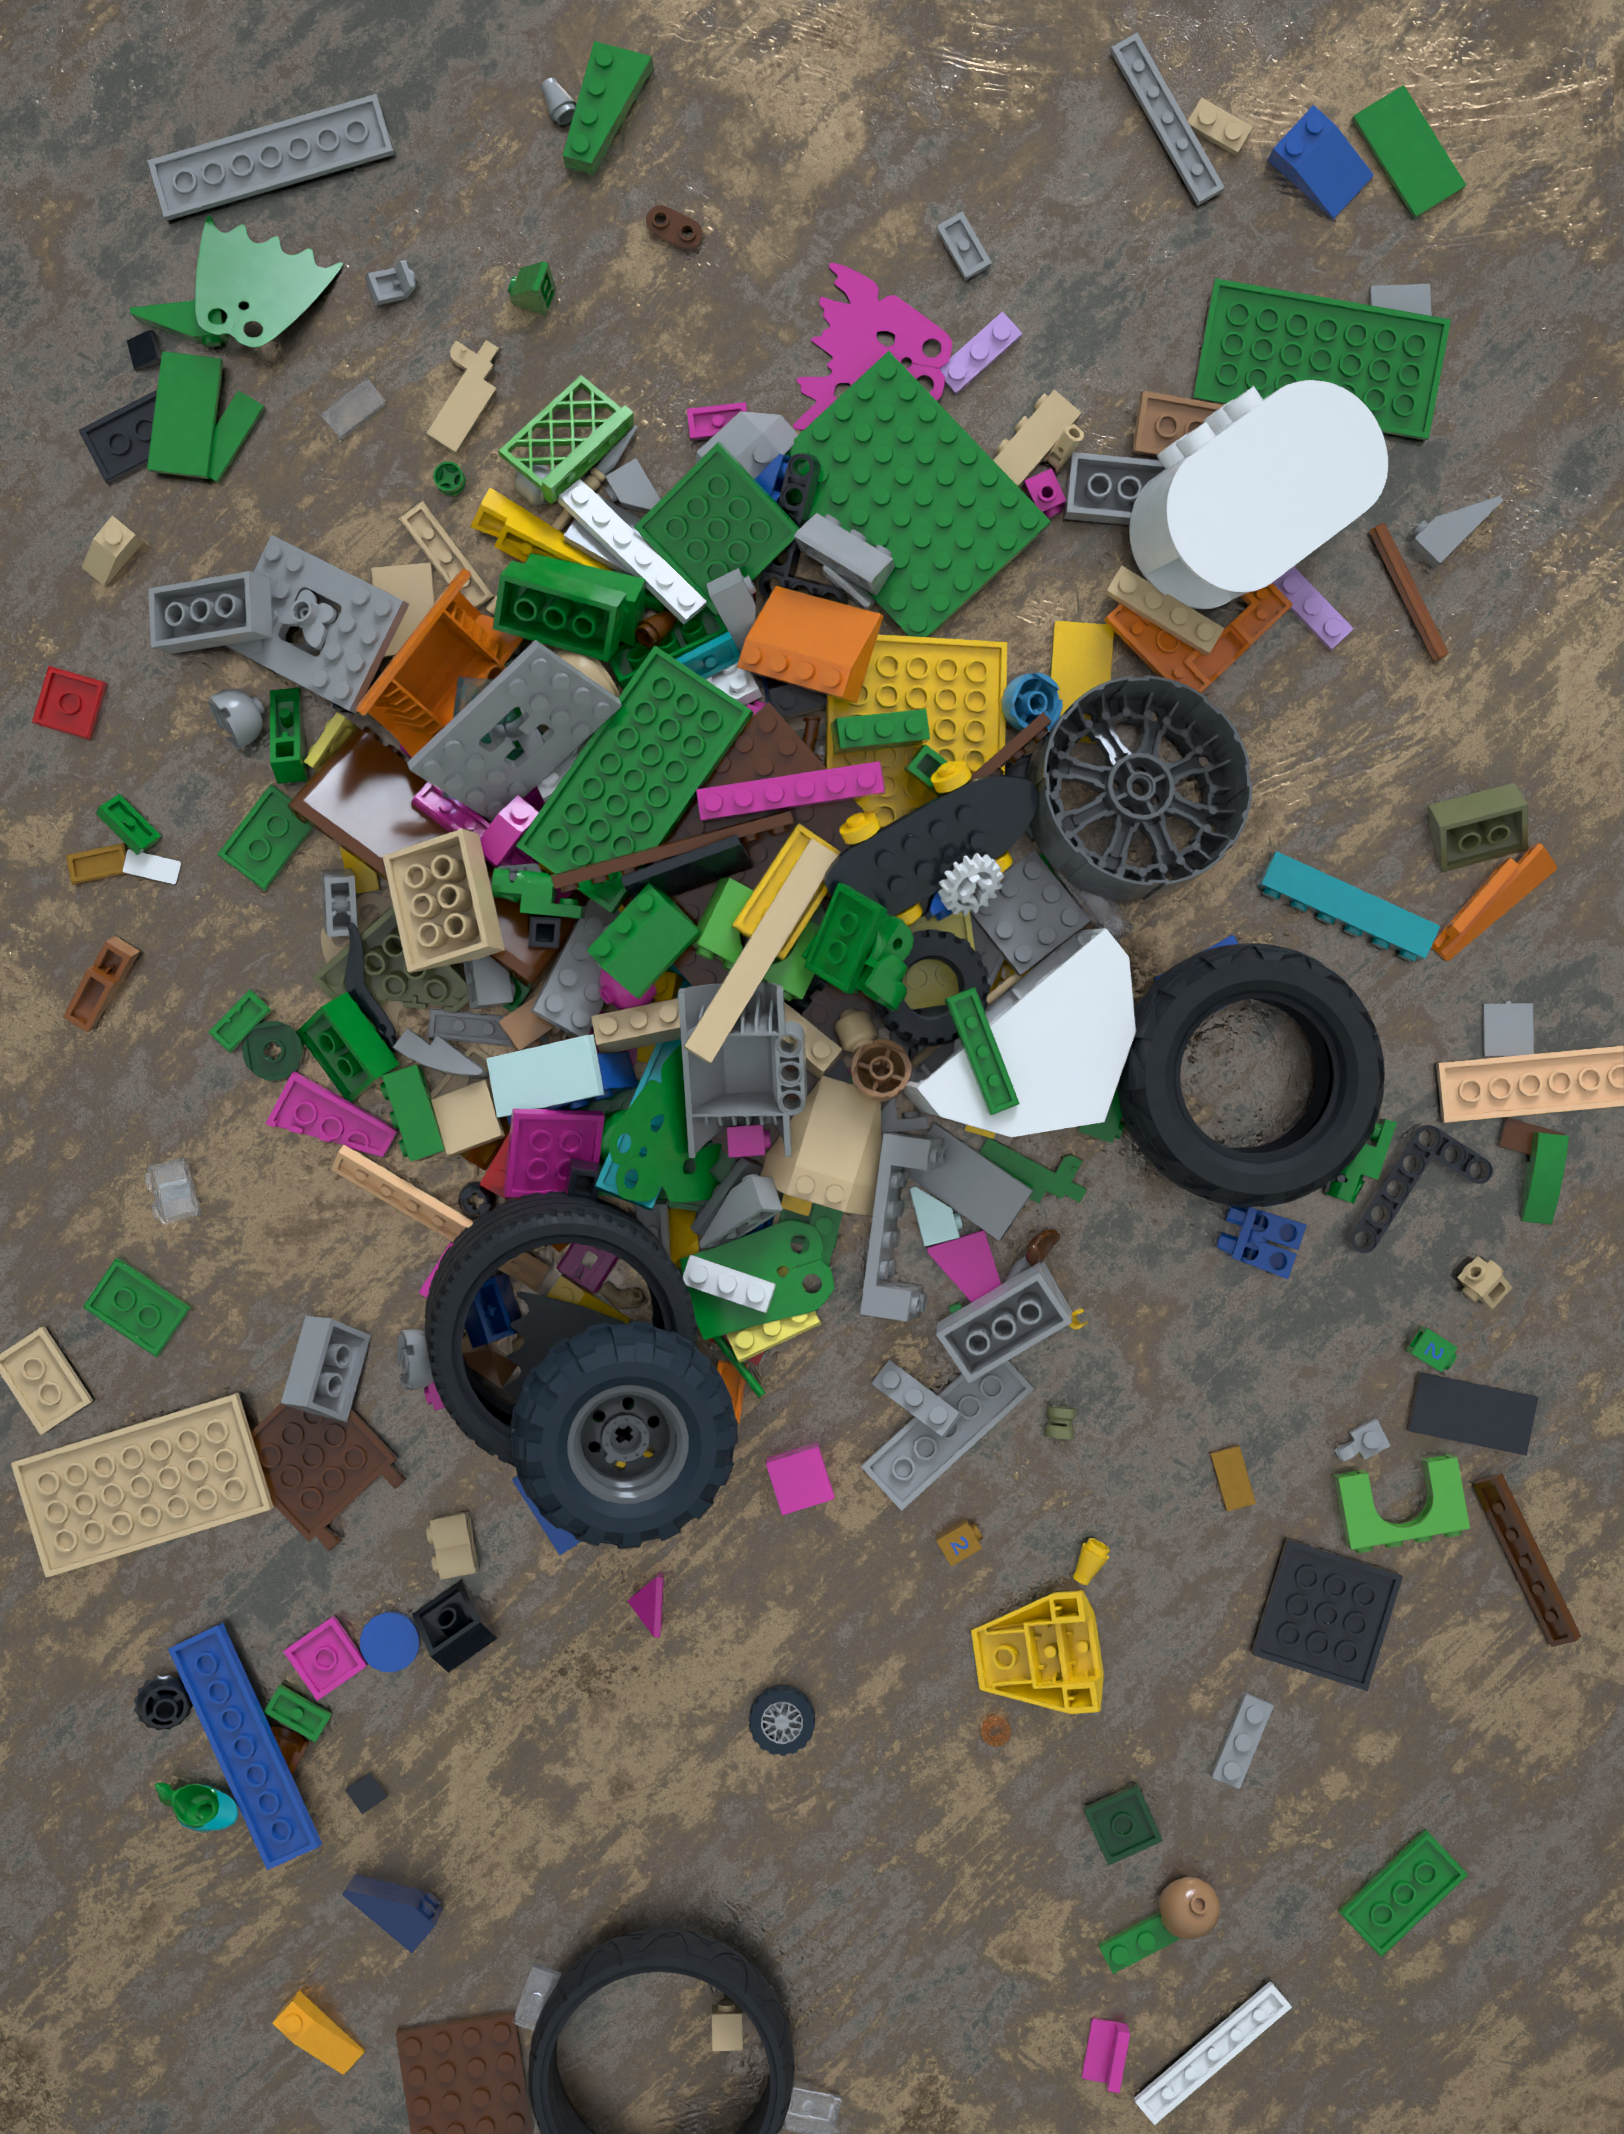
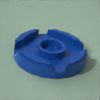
M385 1611L374 1616L364 1626L360 1636V1650L364 1659L372 1668L382 1672H397L406 1668L416 1658L420 1649V1633L418 1628H416V1625L407 1615L397 1611Z

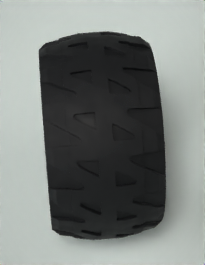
M1262 943L1234 944L1212 948L1197 953L1166 971L1150 986L1134 1008L1136 1033L1117 1084L1122 1116L1131 1137L1137 1143L1146 1159L1163 1176L1179 1187L1207 1200L1235 1207H1267L1288 1203L1322 1188L1337 1177L1355 1159L1367 1142L1379 1116L1384 1094L1385 1067L1381 1042L1366 1007L1355 991L1338 974L1315 958L1293 949ZM1254 999L1281 1009L1301 1027L1314 1053L1316 1083L1306 1112L1300 1121L1285 1135L1259 1147L1246 1149L1228 1148L1206 1135L1191 1117L1182 1095L1180 1080L1181 1064L1191 1036L1205 1019L1229 1004Z

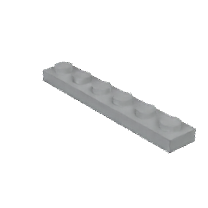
M1138 33L1112 46L1110 50L1112 56L1197 206L1223 192L1225 187Z

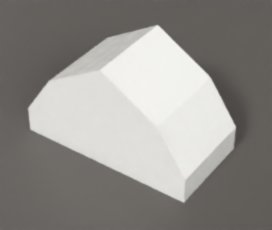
M1106 928L1079 930L986 1008L984 1012L1017 1095L1019 1105L994 1115L988 1114L960 1038L955 1040L954 1053L934 1073H931L924 1064L920 1066L923 1072H916V1068L913 1069L910 1081L906 1084V1088L903 1091L918 1111L1009 1137L1105 1122L1136 1033L1129 956Z

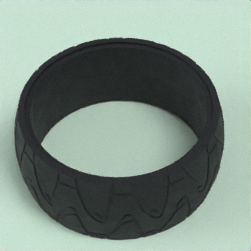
M651 1928L630 1932L597 1946L581 1957L569 1968L568 1973L559 1980L546 2000L532 2035L528 2069L529 2096L532 2111L541 2134H594L579 2119L565 2095L557 2066V2038L569 2017L592 1994L619 1979L651 1972L676 1973L702 1980L725 1993L746 2013L762 2040L767 2054L770 2074L758 2106L750 2118L734 2134H778L781 2131L791 2102L795 2070L794 2053L792 2051L793 2043L784 2010L774 1990L768 1986L769 1983L765 1977L745 1957L725 1943H719V1940L695 1931L679 1928Z

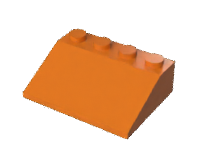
M775 586L745 638L737 668L751 674L857 704L884 615Z

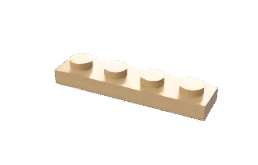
M1122 565L1104 593L1205 656L1209 655L1224 630L1217 623L1171 595H1164L1150 582Z

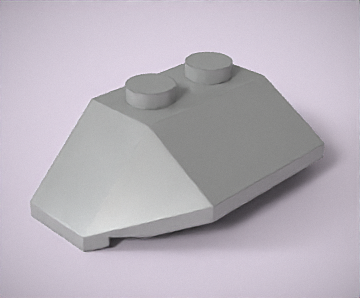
M740 411L696 452L695 465L717 442H721L755 479L779 454H785L795 444L793 440L798 434L781 415Z

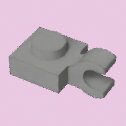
M1374 1418L1349 1431L1348 1433L1352 1440L1335 1448L1334 1451L1338 1459L1343 1462L1353 1458L1358 1453L1365 1460L1391 1445L1378 1420Z

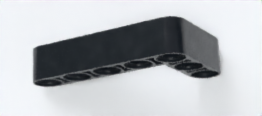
M798 453L790 458L778 502L781 509L799 528L809 520L821 471L818 458L812 454ZM802 459H806L810 465V470L805 476L798 469ZM795 489H799L803 495L802 502L799 505H795L791 499V494ZM796 540L785 549L788 553V560L784 565L776 558L761 572L759 590L767 599L772 593L770 582L775 577L780 581L783 588L798 592L799 588L804 585L808 588L809 595L826 599L829 593H833L837 597L838 603L848 605V596L843 589L795 576L801 553Z
M1418 1125L1414 1127L1347 1231V1246L1359 1253H1369L1376 1248L1431 1160L1464 1181L1473 1184H1483L1489 1181L1493 1174L1491 1163L1433 1125ZM1424 1130H1428L1432 1136L1431 1143L1426 1147L1419 1141L1420 1133ZM1449 1146H1453L1457 1151V1157L1451 1163L1445 1158V1150ZM1408 1155L1413 1156L1416 1161L1415 1168L1410 1172L1406 1171L1403 1166V1161ZM1478 1162L1482 1166V1174L1475 1179L1471 1176L1470 1168L1473 1163ZM1393 1180L1397 1181L1400 1186L1399 1194L1395 1197H1391L1387 1192V1186ZM1376 1206L1382 1207L1384 1211V1217L1379 1222H1374L1371 1217L1372 1209ZM1364 1231L1368 1236V1242L1364 1247L1359 1248L1355 1243V1237L1359 1232Z

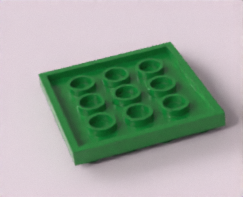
M717 442L634 526L653 549L707 601L706 606L716 616L719 613L710 598L707 583L738 568L744 578L750 576L753 581L795 540L794 535L800 529L721 442Z

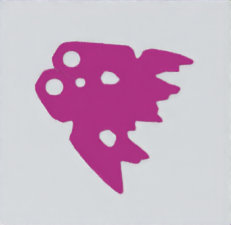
M829 263V268L838 276L834 284L846 293L850 304L833 301L825 297H820L819 299L820 306L824 309L823 317L830 327L825 329L821 336L813 337L811 340L833 357L827 364L832 373L825 377H799L796 379L801 385V392L815 399L816 403L793 424V428L798 430L807 428L837 399L834 396L837 384L849 383L852 385L888 351L900 363L905 357L912 360L913 364L906 369L915 379L922 375L930 376L934 382V387L929 393L936 401L939 400L945 384V376L939 368L949 362L952 351V341L948 334L896 295H890L878 301L879 289L876 283L866 276L846 266ZM889 331L895 334L894 344L889 347L884 346L877 340V332ZM936 339L940 342L941 352L938 356L930 358L923 353L922 346L926 340Z

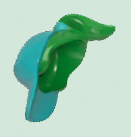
M166 1783L155 1784L159 1801L164 1806L172 1807L179 1823L190 1830L208 1833L228 1828L237 1820L238 1809L234 1800L215 1788L200 1784H189L174 1791L172 1786Z

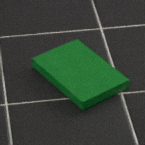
M273 784L268 786L217 854L264 891L268 890L313 830L308 821L304 824L292 815L288 808L292 799Z
M838 883L804 967L844 993L853 994L864 968V963L869 956L888 909L850 886Z
M117 1257L82 1308L157 1358L192 1307Z

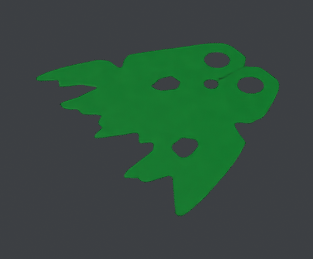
M680 1044L662 1064L660 1071L662 1082L659 1083L656 1080L648 1081L619 1120L609 1138L611 1159L614 1163L620 1165L615 1179L618 1193L623 1199L648 1202L657 1196L659 1188L662 1186L670 1202L711 1199L713 1190L720 1184L709 1173V1169L719 1159V1151L722 1147L720 1143L701 1148L696 1153L695 1158H693L696 1170L689 1174L683 1172L684 1162L690 1158L684 1079L682 1080V1044ZM663 1114L664 1121L657 1132L652 1131L651 1120L655 1116ZM627 1133L631 1138V1145L627 1152L621 1153L618 1150L617 1142L622 1134ZM642 1147L647 1149L645 1157H640L639 1154ZM630 1169H635L638 1174V1181L633 1188H627L624 1183L625 1174Z

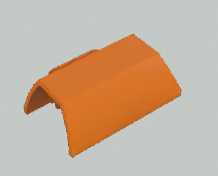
M464 568L456 574L356 706V711L363 716L367 713L370 714L391 732L411 757L416 755L506 668L503 665L524 639L492 629L494 618L481 614L465 598L460 590L472 574Z

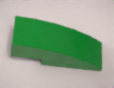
M1533 1132L1530 1162H1527L1521 1221L1552 1225L1564 1175L1569 1136Z

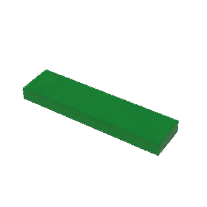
M973 987L945 998L988 1114L994 1115L1019 1105L1020 1103L976 988Z

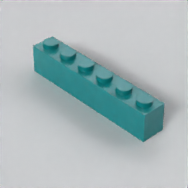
M1277 851L1271 854L1257 887L1264 889L1262 894L1271 899L1279 900L1282 897L1291 902L1289 906L1303 913H1306L1308 909L1317 913L1318 920L1329 925H1333L1334 922L1345 926L1344 931L1358 938L1363 934L1372 939L1371 944L1384 950H1388L1389 947L1400 951L1399 957L1414 963L1416 959H1426L1440 929V925Z

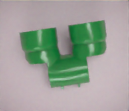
M886 913L869 956L864 963L867 966L863 968L853 992L859 994L862 991L874 1001L893 1011H897L907 995V988L901 982L908 970L907 965L903 961L910 954L914 940L912 931L902 919ZM817 933L801 956L805 960H807Z

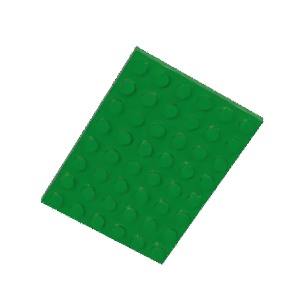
M890 351L884 354L793 440L795 444L784 454L791 457L798 453L812 454L820 462L821 471L809 519L816 513L823 517L826 514L831 515L841 522L840 527L849 533L852 529L856 530L867 538L866 543L874 548L880 545L892 553L891 558L894 560L895 567L878 595L875 596L868 591L866 592L907 636L930 637L1051 525V521ZM802 459L798 466L799 472L803 476L810 470L809 462L806 459ZM795 489L791 494L792 502L795 505H799L803 499L802 492L799 489Z

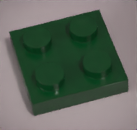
M1137 1783L1083 1807L1108 1866L1163 1841Z

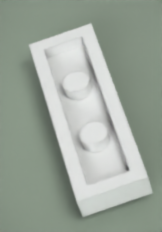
M690 1255L683 1275L686 1286L765 1313L768 1312L777 1285Z

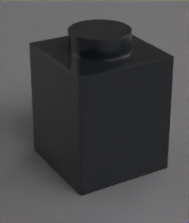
M570 1158L564 1187L566 1196L597 1202L599 1190L595 1189V1185L602 1171L600 1163Z

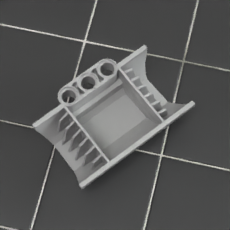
M760 982L710 1064L689 1052L683 1046L722 983L679 989L678 998L689 1158H695L696 1153L727 1126L772 1124L783 1139L785 1157H791L790 1115H798L803 1111L808 1090L805 1033L802 1026L797 1022H785L784 987L772 982ZM792 1036L797 1042L790 1044L782 1038ZM786 1065H794L798 1068V1071L789 1072L784 1067ZM793 1093L798 1095L799 1099L790 1100L785 1095Z

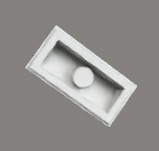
M825 565L823 566V575L836 587L843 589L848 598L859 608L869 610L876 603L863 588Z

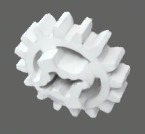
M975 853L971 860L966 855L962 863H953V871H945L944 874L947 876V879L939 882L943 889L939 890L938 894L948 910H951L955 915L961 911L964 916H967L971 909L977 913L980 906H989L987 900L997 897L994 891L1002 888L1003 885L999 881L1004 878V875L1000 872L1001 868L995 860L991 859L987 854L981 857L978 853Z

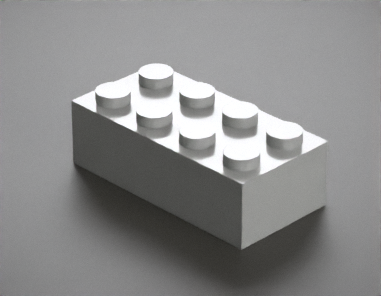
M1072 452L1069 460L1064 519L1130 525L1132 509L1139 493L1148 481L1165 469L1160 460Z
M246 571L148 588L151 648L174 654L273 638L269 577Z
M1038 1262L938 1322L936 1335L968 1383H971L1072 1323V1310L1041 1263Z

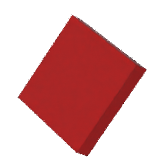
M48 666L31 723L91 741L108 684Z

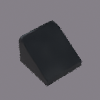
M153 330L145 331L127 340L134 370L161 363V351L157 335Z
M528 914V947L559 948L561 918L559 916Z

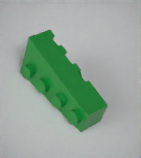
M594 41L562 155L566 168L591 175L596 173L613 142L615 134L619 127H622L627 118L628 111L634 101L636 102L641 93V88L654 70L652 56Z
M530 553L525 563L526 565L627 593L619 641L635 647L637 642L635 629L638 623L645 619V578Z

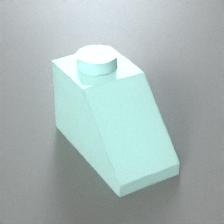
M915 1186L909 1187L923 1245L929 1246L960 1238L958 1231L963 1230L959 1212L953 1214L951 1207Z

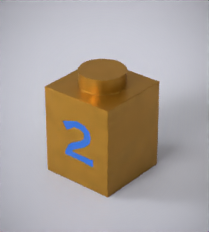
M965 1518L936 1535L935 1539L952 1567L981 1550L982 1546L979 1541L983 1539V1536L975 1522L969 1525Z

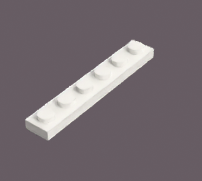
M581 479L559 495L558 503L632 575L645 578V587L684 625L705 608L707 601Z
M1271 1981L1268 1982L1134 2097L1135 2103L1154 2125L1157 2124L1291 2009V2004Z

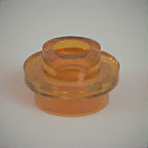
M991 1716L982 1723L981 1736L988 1745L998 1747L1004 1745L1009 1740L1011 1728L1008 1721L1003 1717ZM993 1726H999L1001 1732L998 1735H992L990 1729Z

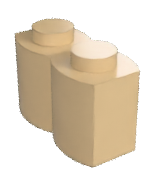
M469 1512L432 1518L430 1526H426V1534L429 1544L433 1543L436 1555L432 1556L434 1573H439L441 1580L477 1573L479 1571V1564Z

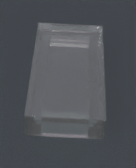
M366 378L323 412L321 416L339 439L342 440L385 406L387 402L370 380Z

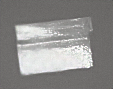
M793 2087L791 2102L783 2128L805 2134H842L836 2126L842 2100L839 2096Z

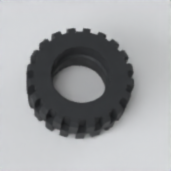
M928 929L912 933L914 938L913 947L910 954L903 961L908 969L915 963L925 959H935L947 964L957 977L958 993L975 987L982 1007L986 1011L988 1002H986L987 995L990 993V984L987 981L989 973L987 967L983 965L982 957L978 951H974L970 943L964 938L961 939L948 931ZM905 1000L902 1001L897 1011L890 1010L874 1001L875 1011L878 1017L885 1023L884 1026L904 1041L923 1046L946 1045L959 1039L949 1010L939 1016L926 1017L911 1010Z

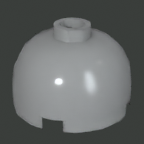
M231 688L208 697L210 700L208 705L220 729L223 727L229 735H232L227 737V740L236 750L239 751L256 740L262 731L263 720L261 713L264 712V708L256 696L251 698L246 692L237 688Z
M416 1329L401 1330L402 1335H398L397 1364L402 1366V1370L405 1373L404 1375H399L402 1388L404 1390L425 1388L434 1382L429 1363L425 1331Z

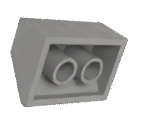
M816 513L796 532L794 538L801 552L875 596L878 595L895 567L894 560L891 558L892 553L880 545H877L875 548L866 543L867 538L856 530L852 529L850 533L840 527L841 522L831 515L826 514L823 517Z
M305 1316L281 1403L303 1412L347 1422L371 1335L331 1318Z

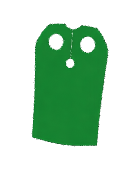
M787 1220L734 1241L693 1254V1256L777 1284L767 1313L686 1286L692 1299L696 1323L704 1340L764 1323L810 1313L820 1308L830 1297L835 1286L831 1267H828L822 1260L824 1245L817 1228L807 1223ZM796 1235H805L809 1240V1249L803 1254L795 1253L791 1249V1239ZM690 1256L680 1259L682 1275H684ZM786 1266L789 1269L788 1274L785 1277L779 1276L777 1273L778 1267ZM809 1274H815L821 1279V1289L816 1293H807L803 1288V1279Z

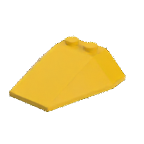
M1083 1590L1052 1593L971 1630L979 1689L981 1691L1068 1714L1101 1711L1104 1671L1095 1613Z

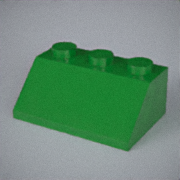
M648 883L587 951L603 970L632 995L640 999L702 932L667 893Z
M348 992L321 1006L296 1031L341 1095L349 1102L356 1100L383 1080L382 1075L391 1073L400 1065L393 1052L388 1049L374 1026L369 1023L358 1004L351 998Z

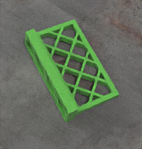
M580 375L499 450V456L543 492V497L553 504L560 494L580 479L634 427V412L625 405L621 408ZM582 387L591 394V401H573V394ZM591 408L592 419L574 420L573 409ZM595 408H608L613 414L608 419H595ZM557 409H570L571 420H553L552 414ZM571 427V438L553 439V428ZM574 427H592V434L588 438H574ZM536 428H550V439H532V432ZM550 446V457L533 458L532 447ZM553 446H571L572 452L567 457H554ZM516 447H529V458H516L510 452ZM533 465H551V472L541 479L533 472Z

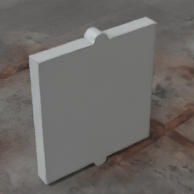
M1505 1001L1504 1004H1482L1483 1056L1508 1057L1534 1054L1533 1003L1511 1004V1001Z

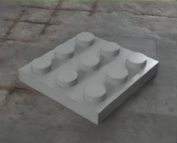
M1035 850L1003 874L1004 878L1000 882L1003 886L994 891L997 895L996 898H989L987 900L989 906H980L977 913L972 909L970 910L971 917L1019 976L1090 922V919Z

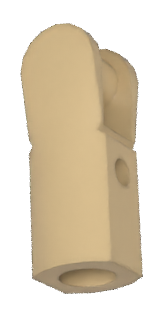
M1075 424L1068 425L1045 456L1043 462H1049L1055 468L1054 472L1058 474L1067 465L1072 452L1076 450L1084 438V432Z

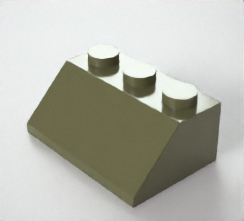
M1516 783L1428 805L1429 829L1442 872L1528 850V804Z

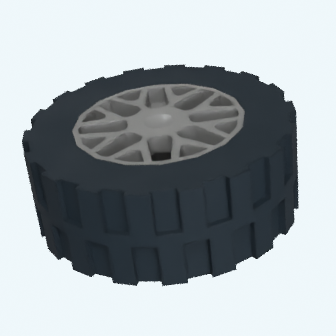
M776 1685L769 1690L762 1691V1694L756 1697L750 1709L749 1729L753 1735V1740L760 1745L759 1747L762 1750H767L772 1755L780 1754V1756H786V1754L797 1753V1750L800 1748L803 1749L808 1740H811L815 1729L814 1708L812 1703L809 1702L808 1697L805 1694L803 1695L799 1689L791 1688L789 1685L779 1687Z

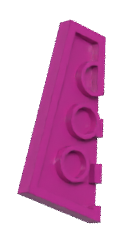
M296 1071L291 1074L265 1125L277 1126L288 1129L290 1132L317 1137L319 1140L346 1145L349 1148L384 1157L387 1154L399 1131L394 1126Z

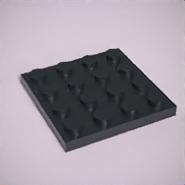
M1286 1538L1251 1654L1368 1691L1403 1576Z

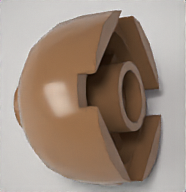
M876 1039L873 1040L872 1044L862 1045L858 1048L852 1058L850 1073L853 1084L861 1095L873 1101L883 1102L896 1098L905 1090L906 1084L910 1081L912 1066L902 1046L892 1040Z
M1183 1877L1170 1882L1163 1889L1158 1901V1908H1160L1162 1916L1160 1919L1163 1926L1170 1934L1180 1939H1197L1207 1935L1217 1925L1220 1917V1901L1216 1891L1209 1883L1199 1878Z

